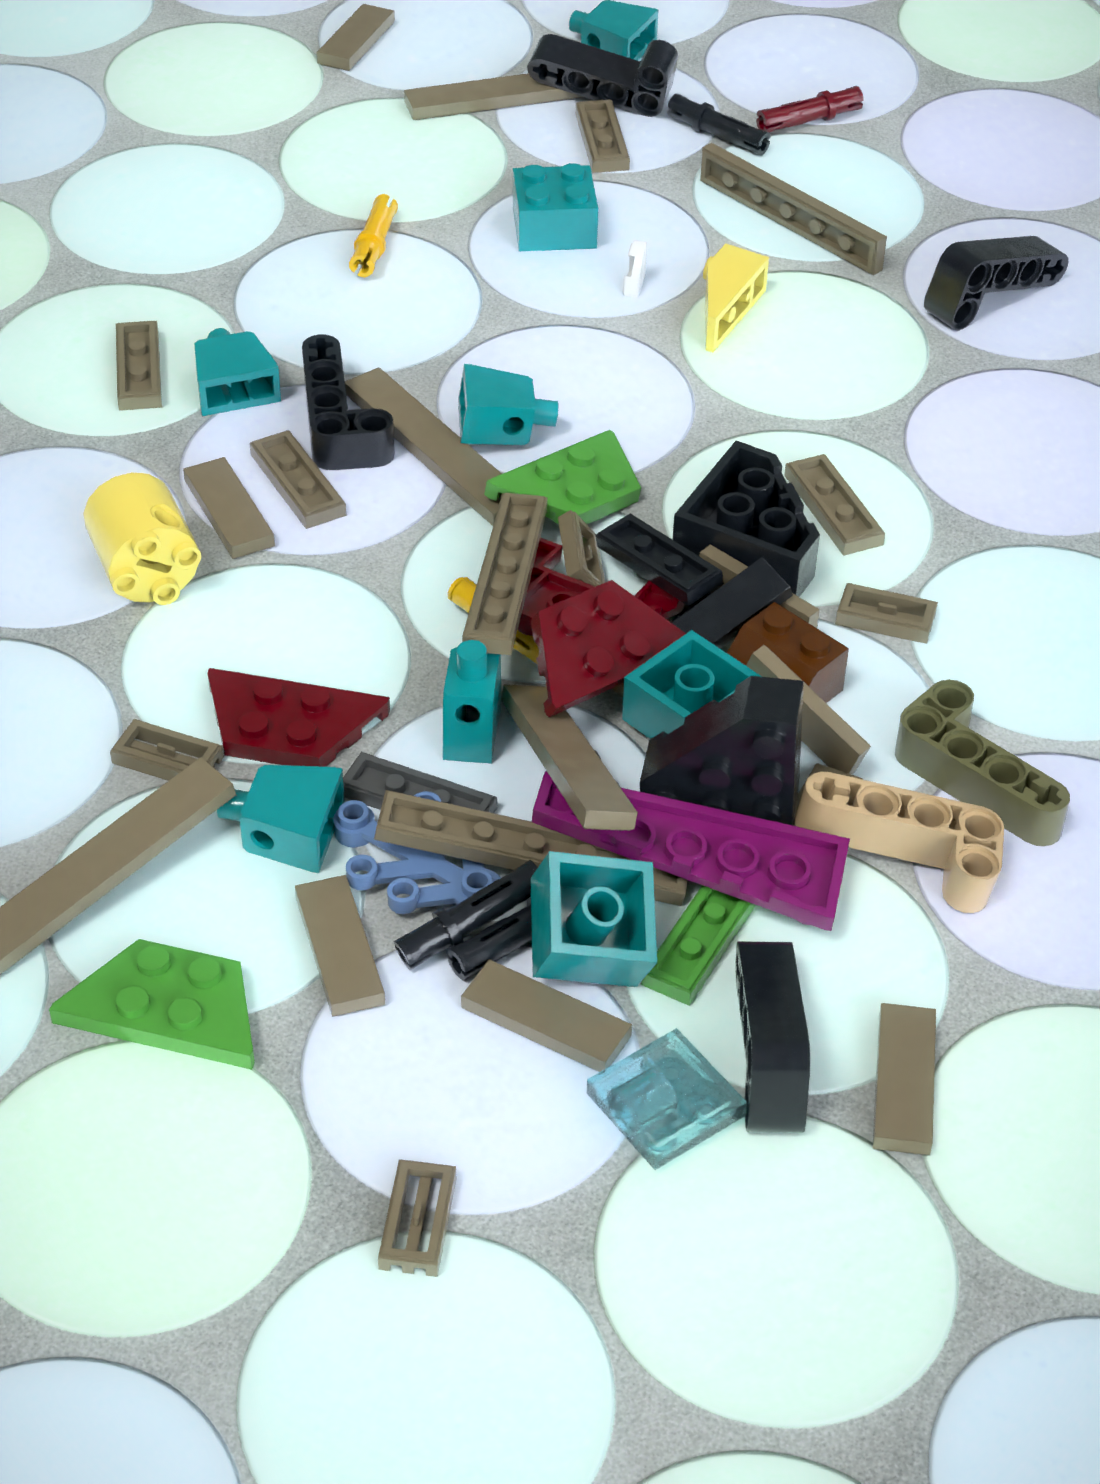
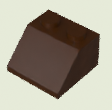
M776 602L746 622L727 651V654L747 665L752 653L765 645L826 703L842 692L844 688L849 648Z

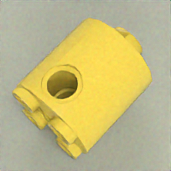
M131 472L115 476L101 484L88 498L83 512L85 528L114 592L133 602L155 601L159 605H167L176 601L180 595V590L195 576L201 561V552L165 483L150 474Z

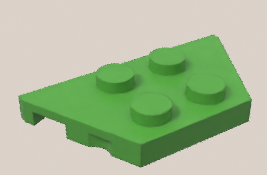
M609 429L487 480L484 495L495 501L504 492L548 497L547 518L559 524L558 517L572 510L586 524H589L638 502L641 486L615 433Z
M138 939L53 1002L49 1009L53 1024L250 1070L253 1069L255 1064L240 961Z

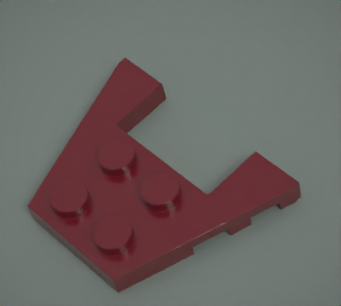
M540 537L518 626L519 632L529 636H533L531 620L538 611L596 587L552 570L561 562L563 548L562 545ZM650 581L634 595L665 619L683 612L686 608V604Z

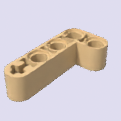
M832 772L814 773L808 777L795 815V825L797 827L850 838L849 848L944 869L942 893L947 904L963 913H976L986 907L1000 874L1003 858L1004 824L995 812L978 805Z

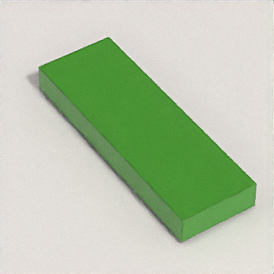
M702 885L657 950V964L645 976L641 985L690 1006L756 905Z

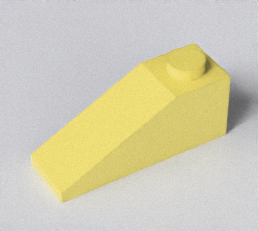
M725 243L714 257L710 256L707 259L703 269V279L706 280V351L713 353L765 293L769 257Z

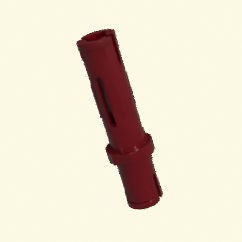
M853 86L833 93L826 90L819 92L817 97L783 104L770 109L758 110L757 127L759 130L773 132L774 130L804 124L821 118L824 121L832 120L836 114L862 109L863 93L859 86Z

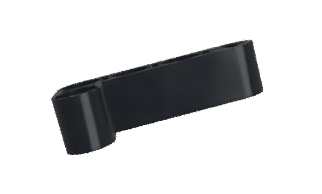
M546 34L540 37L528 63L527 70L529 75L541 84L595 101L612 100L614 107L643 116L654 117L661 113L672 88L678 52L671 43L664 40H654L648 44L642 60L638 61L558 35Z
M1034 235L952 243L945 249L938 261L925 295L924 308L952 329L960 331L969 326L974 320L985 293L1054 285L1066 272L1069 258L1059 249Z
M317 334L306 338L302 344L312 460L318 468L324 470L374 468L389 464L395 455L394 420L392 415L385 410L376 408L348 410L341 347L338 339L327 334Z
M738 941L736 945L735 974L746 1058L744 1098L746 1132H805L810 1079V1042L793 943Z

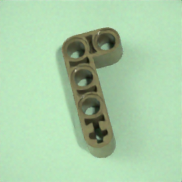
M941 680L932 685L903 710L900 716L895 746V757L902 766L960 802L992 810L1003 821L1004 829L1027 843L1044 847L1058 842L1062 836L1070 803L1069 791L1057 780L969 728L974 693L967 684L958 680Z

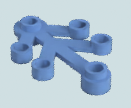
M424 791L414 795L441 802L439 796L433 792ZM347 801L334 814V832L340 844L356 848L372 843L401 859L400 861L376 863L375 859L371 856L356 855L346 863V877L349 886L353 889L368 890L377 884L390 883L387 887L388 906L395 913L408 914L417 908L458 904L501 878L496 872L484 868L483 863L462 859V869L445 860V855L374 840L378 822L375 821L373 811L361 801ZM358 871H368L366 874H356ZM433 877L444 884L419 888L413 880ZM400 894H408V895H410L409 897H406V898H398V897H396V896H398V895H400Z

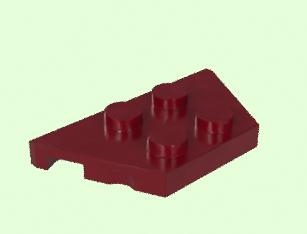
M613 580L538 611L531 620L534 642L539 649L537 657L539 676H544L546 680L548 698L543 703L544 712L548 718L623 684L626 675L686 633Z
M209 668L207 672L209 690L212 694L224 756L277 765L326 767L336 759V755L341 750L350 748L362 738V728L375 717L383 721L390 713V697L215 668Z

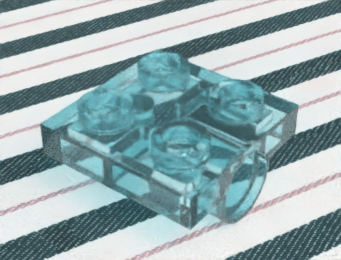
M678 1028L587 1079V1095L654 1170H657L746 1116L747 1102Z

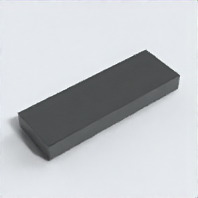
M364 752L358 755L343 777L344 798L361 801L367 806L381 810L386 790L412 796L419 792L428 791L437 794L441 802L490 813H495L497 810L496 796Z

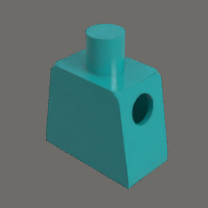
M604 0L590 13L575 10L569 20V30L581 34V43L639 60L644 55L648 44L657 40L659 9Z
M217 328L212 330L206 339H201L194 343L202 416L281 402L278 364L253 332L246 331L231 334L227 329Z
M464 363L458 396L461 443L526 445L530 442L533 424L556 426L559 409L558 401L535 398L532 378L521 374Z
M477 640L464 641L450 651L443 691L442 756L443 760L492 764L502 697L501 654L487 653L486 646ZM465 705H472L480 712L478 720L470 723L464 722Z
M263 765L258 768L249 792L235 789L236 796L217 809L218 818L240 821L242 847L248 853L309 872L319 873L334 834V814L345 803L343 769L319 766Z

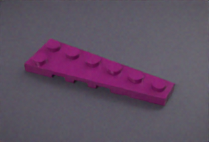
M544 772L533 807L532 823L636 861L653 862L654 868L796 919L799 923L812 925L827 931L832 930L850 838L625 788L621 789L638 812L635 828L630 831L584 829L548 772Z

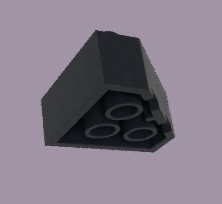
M736 440L674 514L672 540L700 556V552L703 549L712 545L748 567L763 557L790 586L792 593L800 597L815 577L820 534L815 524L809 523L803 513L804 504L792 482H786L782 474V464L777 455Z
M750 676L736 685L735 693L719 703L713 699L686 716L684 724L669 734L662 731L651 738L648 743L639 782L640 792L793 826L799 793L804 681Z

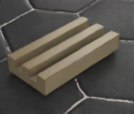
M567 511L558 517L567 576L593 586L605 583L600 548L597 547L596 533L575 511Z
M846 583L837 610L835 625L927 644L933 620L936 616L938 602Z
M133 719L110 750L112 764L167 781L197 760L176 751L197 758L202 757L212 767H214V763L220 764L224 758L222 745L137 719ZM134 739L142 740V741H145V742H148V743H151V744H155V745H157V746L150 745V744H147V743H144V742H141V741H137V740H134Z
M399 1159L378 1255V1270L390 1271L392 1265L402 1266V1273L414 1274L415 1268L426 1269V1276L438 1277L457 1179L456 1166ZM410 1175L419 1176L420 1180L406 1248L397 1249L395 1246ZM433 1178L442 1179L428 1251L422 1252L419 1251L432 1181Z

